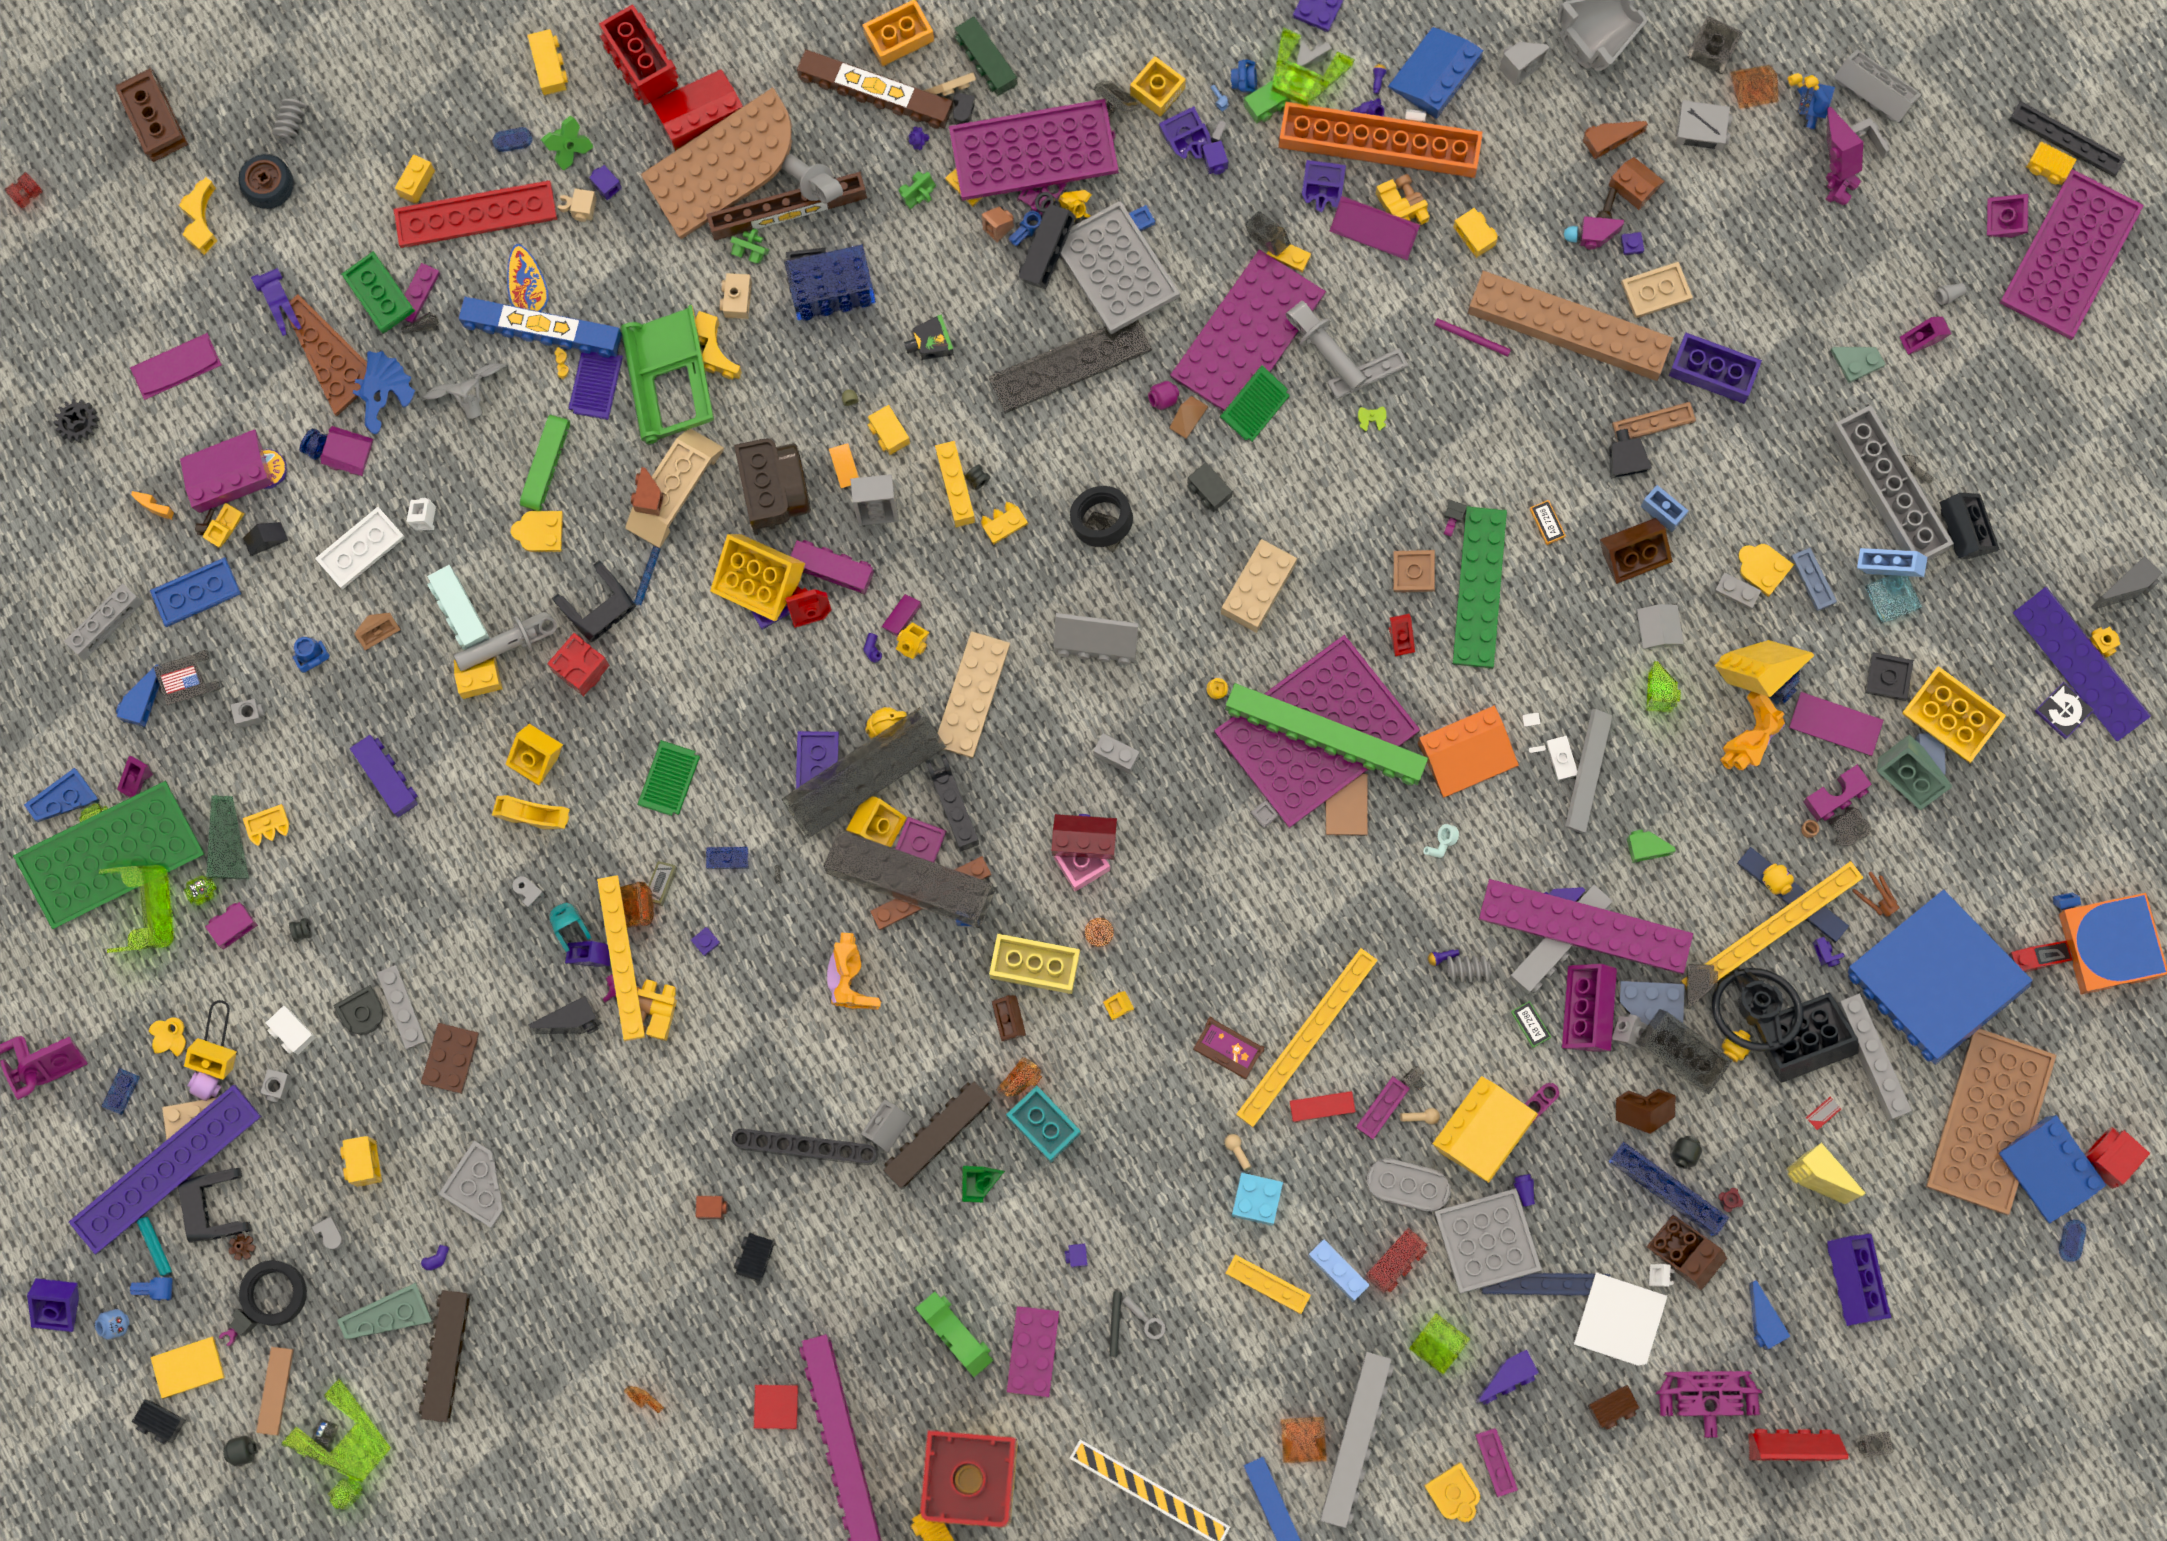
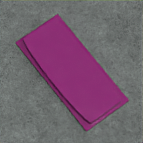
M1341 196L1329 231L1408 260L1420 224Z
M205 333L130 367L143 399L146 400L213 370L222 364L208 333Z
M1800 692L1789 728L1873 756L1884 720Z

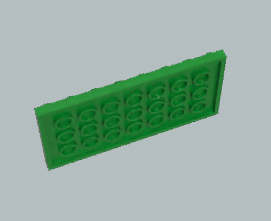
M165 780L13 855L51 928L54 929L205 853Z

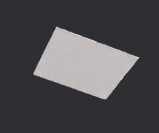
M1596 1272L1574 1344L1635 1365L1647 1364L1667 1296Z

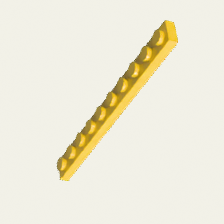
M1850 861L1680 982L1685 984V989L1692 998H1695L1863 879V876Z
M1362 948L1359 949L1237 1112L1236 1116L1252 1128L1255 1126L1378 961L1376 958Z

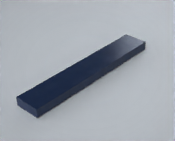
M1750 847L1736 864L1767 888L1762 881L1763 872L1772 864ZM1795 882L1791 885L1793 888L1785 895L1781 893L1776 895L1787 905L1806 893ZM1825 906L1806 919L1835 943L1849 927L1848 924Z
M1534 1273L1482 1288V1294L1589 1296L1595 1274Z

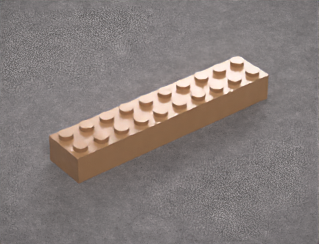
M1484 270L1467 313L1655 381L1658 380L1673 341V337Z

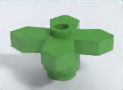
M569 116L562 122L561 129H557L553 133L549 132L541 138L542 143L549 151H557L554 160L562 170L567 169L573 164L574 152L585 154L593 148V144L588 137L578 135L580 125L572 116Z

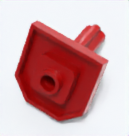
M797 585L793 594L785 598L794 628L824 620L832 610L827 593L816 589L808 591L806 588L801 589Z

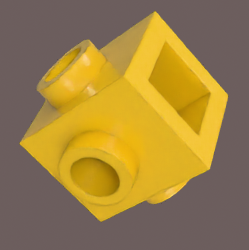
M912 622L899 633L896 639L899 641L896 650L911 659H914L918 654L922 655L927 647L925 642L929 632Z
M2110 626L2104 630L2102 627L2094 630L2089 638L2105 658L2116 653V648L2121 644L2118 634L2114 630L2112 631Z

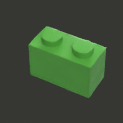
M1275 78L1244 98V107L1256 124L1260 121L1266 122L1272 117L1273 113L1284 111L1285 103L1290 102V95L1278 78Z

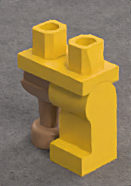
M1408 174L1399 177L1395 183L1391 179L1376 187V196L1387 213L1409 221L1416 217L1420 225L1429 221L1428 204L1421 193L1414 192L1410 186L1412 180ZM1396 186L1398 189H1403L1406 197L1401 198Z
M646 979L642 989H638L643 1023L647 1014L652 1016L646 1035L667 1041L677 1003L675 999L676 987L665 984L662 995L657 994L655 991L658 983Z

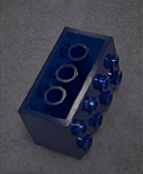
M863 244L784 262L798 320L807 321L811 320L814 316H829L833 312H848L855 307L865 308L876 303Z

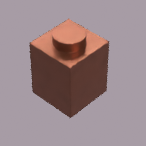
M696 1196L697 1219H723V1214H727L728 1204L722 1196Z

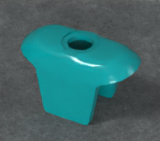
M562 903L550 911L549 919L551 926L565 952L569 951V947L560 929L572 922H578L588 940L592 938L582 917L573 904Z

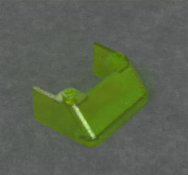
M161 865L99 869V874L102 875L121 873V879L126 886H140L144 927L134 929L129 933L127 938L128 947L109 948L107 953L159 949L172 945L175 936L167 869Z

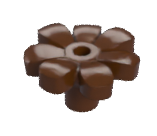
M238 1234L237 1239L231 1238L229 1243L233 1247L228 1249L229 1254H235L234 1259L238 1261L242 1259V1256L246 1260L250 1259L251 1254L249 1252H254L256 1246L251 1244L254 1239L251 1236L245 1238L244 1234Z

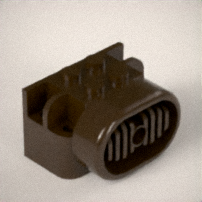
M764 438L734 445L749 521L754 535H759L758 529L766 527L775 529L776 525L786 523L791 517L811 512L797 444L792 443L776 447L775 442Z

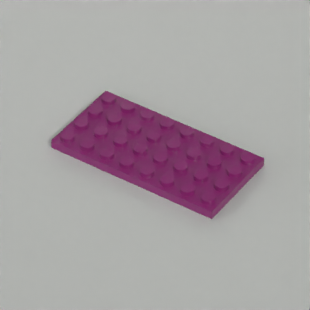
M1105 99L949 126L962 201L1119 173Z
M2071 169L2005 291L2000 304L2072 340L2144 205Z
M1259 249L1173 370L1170 377L1224 411L1261 365L1269 372L1272 371L1298 334L1297 328L1287 319L1286 312L1300 301H1304L1313 312L1326 294V291Z

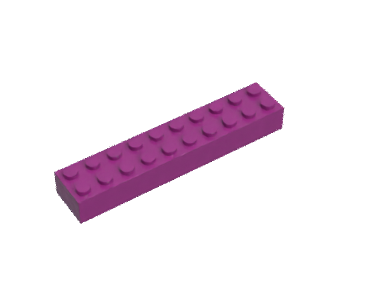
M826 1334L802 1341L803 1346L799 1347L802 1360L807 1361L808 1367L805 1368L807 1380L809 1382L812 1381L813 1389H810L812 1401L818 1405L819 1410H815L817 1421L823 1425L824 1431L820 1432L823 1444L828 1445L829 1452L826 1453L828 1465L833 1466L834 1474H831L834 1487L839 1489L840 1495H837L839 1508L844 1509L845 1516L842 1517L844 1529L849 1530L851 1538H847V1541H881L830 1336Z

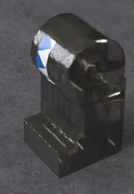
M321 1419L302 1455L324 1463L339 1426Z

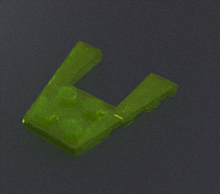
M1283 28L1271 91L1308 106L1353 66L1355 59L1337 51L1324 75L1317 74L1288 61L1298 45L1301 35Z
M338 1379L325 1393L324 1397L356 1422L351 1430L330 1453L297 1426L283 1440L281 1445L287 1446L305 1457L313 1458L322 1465H328L338 1472L362 1483L387 1455L391 1447L343 1382Z

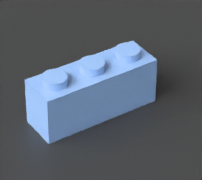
M1860 548L1857 568L1867 574L1924 577L1927 557L1918 551Z
M1324 1239L1309 1253L1308 1257L1352 1302L1369 1287V1284Z

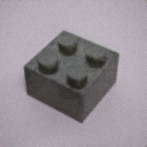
M1707 15L1690 47L1687 58L1722 75L1740 42L1743 32Z

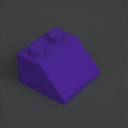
M35 1278L27 1294L31 1328L73 1332L79 1302L78 1283Z

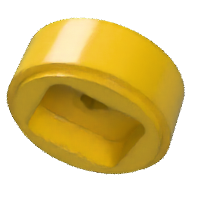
M1215 678L1208 682L1207 693L1213 699H1221L1226 696L1228 685L1223 679Z

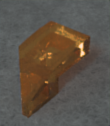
M628 1386L624 1390L629 1398L640 1408L647 1403L658 1414L665 1408L641 1388Z

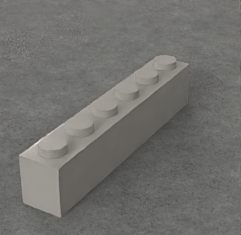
M1593 885L1578 902L1610 911L1612 909L1610 904L1613 901L1597 886ZM1544 938L1512 973L1509 979L1527 995L1531 991L1536 993L1543 985L1540 981L1545 976L1549 978L1557 970L1554 966L1558 961L1563 963L1569 957L1570 953L1568 950L1574 945Z
M1857 994L1840 1001L1837 1005L1858 1038L1859 1059L1887 1122L1908 1114L1912 1111L1861 995Z

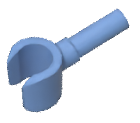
M1212 85L1211 89L1219 99L1215 102V105L1221 111H1224L1229 106L1228 98L1224 95L1222 96L1216 86Z

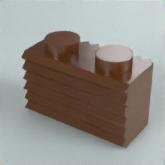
M1628 1385L1587 1405L1599 1428L1605 1427L1606 1430L1618 1425L1616 1420L1622 1417L1628 1420L1637 1415L1635 1410L1640 1408Z

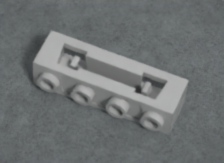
M122 583L64 642L85 661L143 602Z

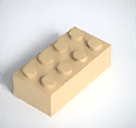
M1261 539L1224 602L1221 614L1257 633L1296 566L1297 558Z

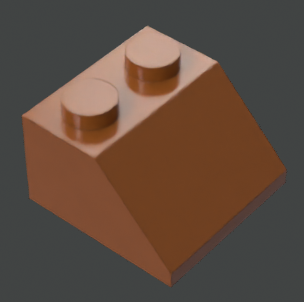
M1633 157L1615 172L1608 186L1616 189L1619 195L1640 210L1665 181Z

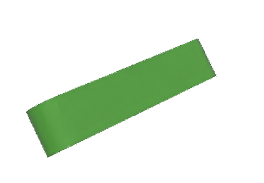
M551 414L548 416L520 498V506L537 511L542 510L543 506L541 504H544L549 490L547 486L551 484L555 472L554 466H557L562 451L560 448H563L568 433L566 430H569L570 427L569 419Z

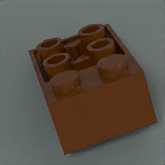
M1674 1215L1669 1218L1646 1246L1700 1291H1702L1728 1259L1722 1248Z

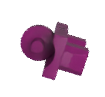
M1828 173L1826 176V180L1829 182L1827 187L1831 191L1826 200L1829 202L1836 201L1841 205L1847 204L1851 199V195L1845 189L1848 187L1851 190H1855L1861 183V180L1856 175L1841 180L1836 174Z

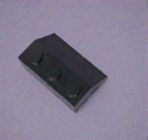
M1958 493L1939 502L1941 514L1948 526L1947 532L1954 543V552L1959 559H1970L2000 550L1981 494Z

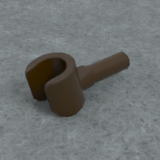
M209 509L203 523H196L195 531L197 535H204L215 511L214 509Z

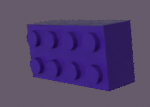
M1685 332L1668 376L1745 404L1762 360Z

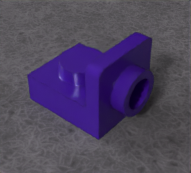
M1825 937L1816 939L1813 942L1821 966L1828 965L1829 968L1836 966L1845 957L1844 953L1832 956L1831 944L1825 940Z

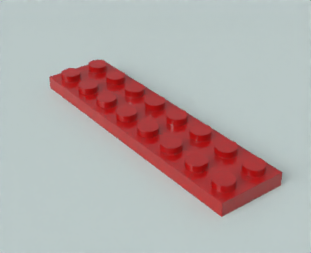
M550 180L393 209L400 248L557 220Z

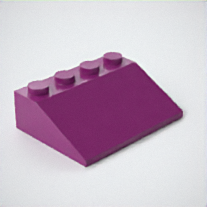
M255 429L180 458L185 489L191 507L198 513L218 507L274 484Z

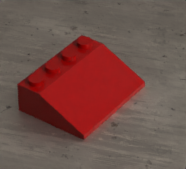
M722 69L650 102L675 151L743 107Z
M1754 1429V1433L1749 1434V1460L1840 1461L1849 1459L1840 1435L1833 1434L1832 1430H1819V1434H1811V1430L1800 1429L1798 1434H1789V1429H1776V1433H1768L1767 1429Z

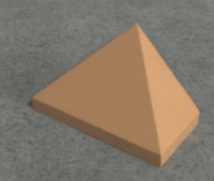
M1193 396L1189 397L1180 406L1169 429L1187 439L1208 406Z
M390 613L373 614L366 617L354 634L364 650H367L400 631V628Z

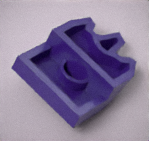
M1194 106L1158 124L1167 144L1177 155L1184 159L1187 157L1188 151H1190L1195 159L1203 158L1201 145L1212 143L1210 134Z
M1306 160L1302 189L1305 202L1310 203L1313 199H1316V210L1321 213L1327 202H1331L1332 207L1337 208L1342 196L1346 165Z

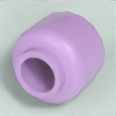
M195 1071L188 1084V1087H190L189 1092L204 1101L209 1100L211 1096L216 1097L221 1088L218 1085L219 1078Z

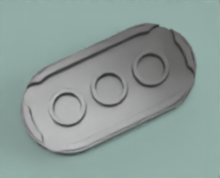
M1386 1158L1374 1163L1367 1173L1366 1182L1369 1191L1374 1197L1385 1202L1433 1212L1442 1208L1450 1197L1451 1189L1448 1180L1441 1172L1435 1169Z

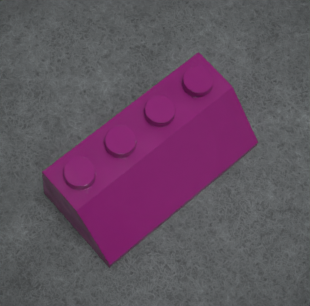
M1604 964L1568 966L1562 1040L1563 1049L1592 1052L1611 1051L1617 968Z

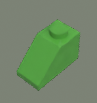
M1636 830L1631 832V835L1627 838L1632 863L1670 856L1676 851L1674 846L1650 831Z

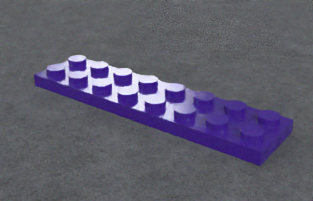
M2047 587L2043 588L2013 612L2079 696L2094 709L2093 713L2117 742L2151 717V714Z

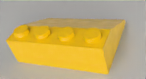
M727 534L710 592L773 621H777L787 604L785 598L793 594L800 582L805 563L742 534Z
M1767 640L1730 651L1722 655L1714 666L1727 684L1771 697L1814 657V654Z
M1939 666L1931 673L1902 712L1904 716L1968 763L1972 762L2006 716Z
M1481 1076L1432 1144L1443 1156L1489 1183L1538 1114L1504 1089Z

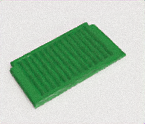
M1261 365L1220 415V418L1245 441L1249 439L1253 442L1290 396L1286 393L1288 389Z
M660 740L637 805L672 816L673 813L679 815L700 759L699 755H695L696 751Z

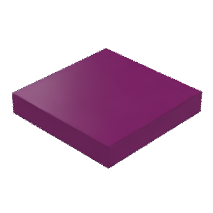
M908 817L893 856L932 870L947 831Z

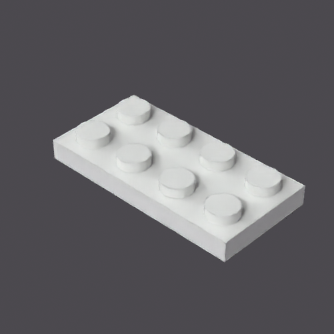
M377 507L315 559L343 590L405 537L382 510Z

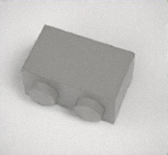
M1103 733L1093 751V756L1131 774L1140 757V752Z

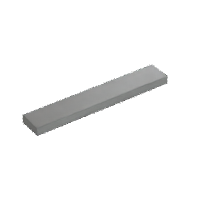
M1597 709L1591 711L1565 824L1566 828L1579 833H1586L1612 720V715Z

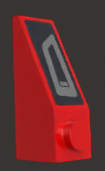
M2067 940L2033 946L2008 954L2025 973L2073 960Z

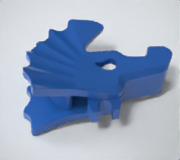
M368 351L367 370L364 380L355 379V383L360 384L361 388L358 391L353 390V394L360 397L366 403L365 427L372 434H378L382 422L377 420L379 410L385 407L390 391L394 392L403 408L410 404L415 390L409 386L411 376L404 373L403 366L400 365L396 358H388L383 351L378 353ZM377 392H380L381 400L379 402L374 400V395Z

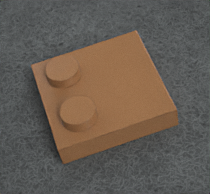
M1435 550L1394 551V592H1435Z

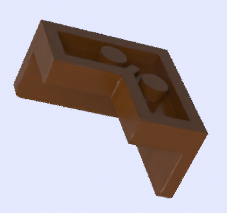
M1657 1089L1645 1097L1628 1090L1616 1098V1121L1651 1134L1675 1117L1676 1095Z

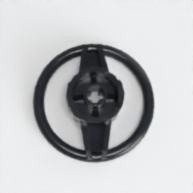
M1744 968L1734 971L1719 982L1712 996V1015L1717 1027L1731 1042L1748 1050L1766 1052L1780 1049L1797 1036L1803 1024V1005L1797 991L1786 979L1769 970ZM1757 977L1769 979L1780 985L1788 993L1794 1004L1795 1020L1791 1030L1784 1037H1782L1779 1013L1783 1004L1782 993L1775 985L1772 987ZM1733 981H1735L1741 992L1738 999L1739 1012L1749 1025H1757L1764 1043H1755L1739 1037L1724 1022L1720 1012V999L1725 988Z

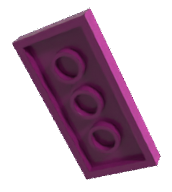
M1017 1306L1007 1393L1041 1397L1050 1396L1059 1311Z

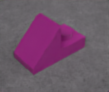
M130 755L117 790L130 798L139 794L144 781L153 775L148 765Z

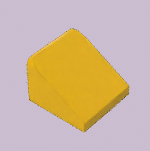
M1125 991L1118 992L1103 1002L1112 1020L1134 1010Z

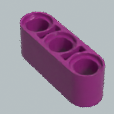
M1554 1083L1543 1085L1525 1103L1528 1107L1530 1103L1538 1105L1539 1112L1534 1121L1559 1097V1088ZM1544 1089H1551L1554 1092V1097L1551 1099L1546 1098L1543 1093Z

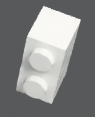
M286 1006L279 1009L266 1022L270 1027L267 1031L275 1039L279 1037L284 1042L281 1046L289 1054L294 1052L299 1055L316 1038Z

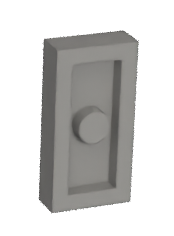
M1724 572L1715 592L1752 610L1761 590Z

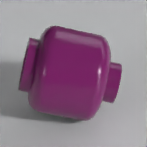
M1170 381L1155 384L1148 393L1149 402L1159 410L1174 406L1178 401L1179 389Z

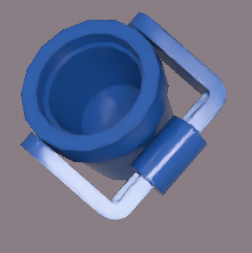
M1248 59L1239 60L1238 68L1231 69L1232 89H1240L1241 92L1248 94L1257 90L1255 61Z
M300 637L294 643L295 655L293 659L302 673L313 669L330 657L321 640L318 643L312 638Z

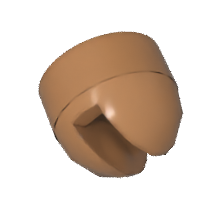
M1807 820L1801 827L1803 836L1806 838L1815 837L1819 832L1818 823L1813 820Z

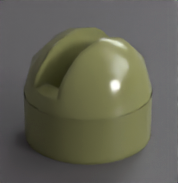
M847 389L842 393L844 406L854 405L859 402L855 391Z

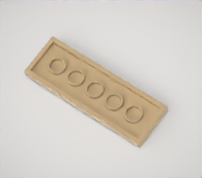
M971 631L934 747L974 758L1010 647L1009 642Z

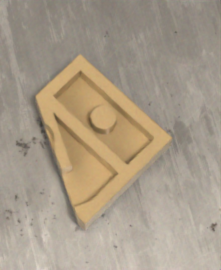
M972 72L924 91L935 95L942 93L943 96L954 93L953 88L958 87L959 90L970 86L969 82L976 79Z

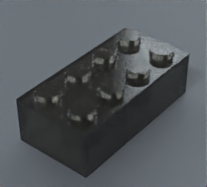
M1661 1009L1658 1010L1636 1042L1638 1046L1692 1086L1708 1095L1733 1061L1672 1014Z

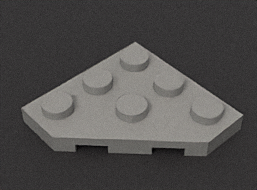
M474 1140L439 1192V1195L490 1228L494 1227L504 1212L493 1152Z

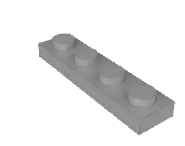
M394 965L377 972L405 1049L408 1050L425 1043V1036L398 966Z

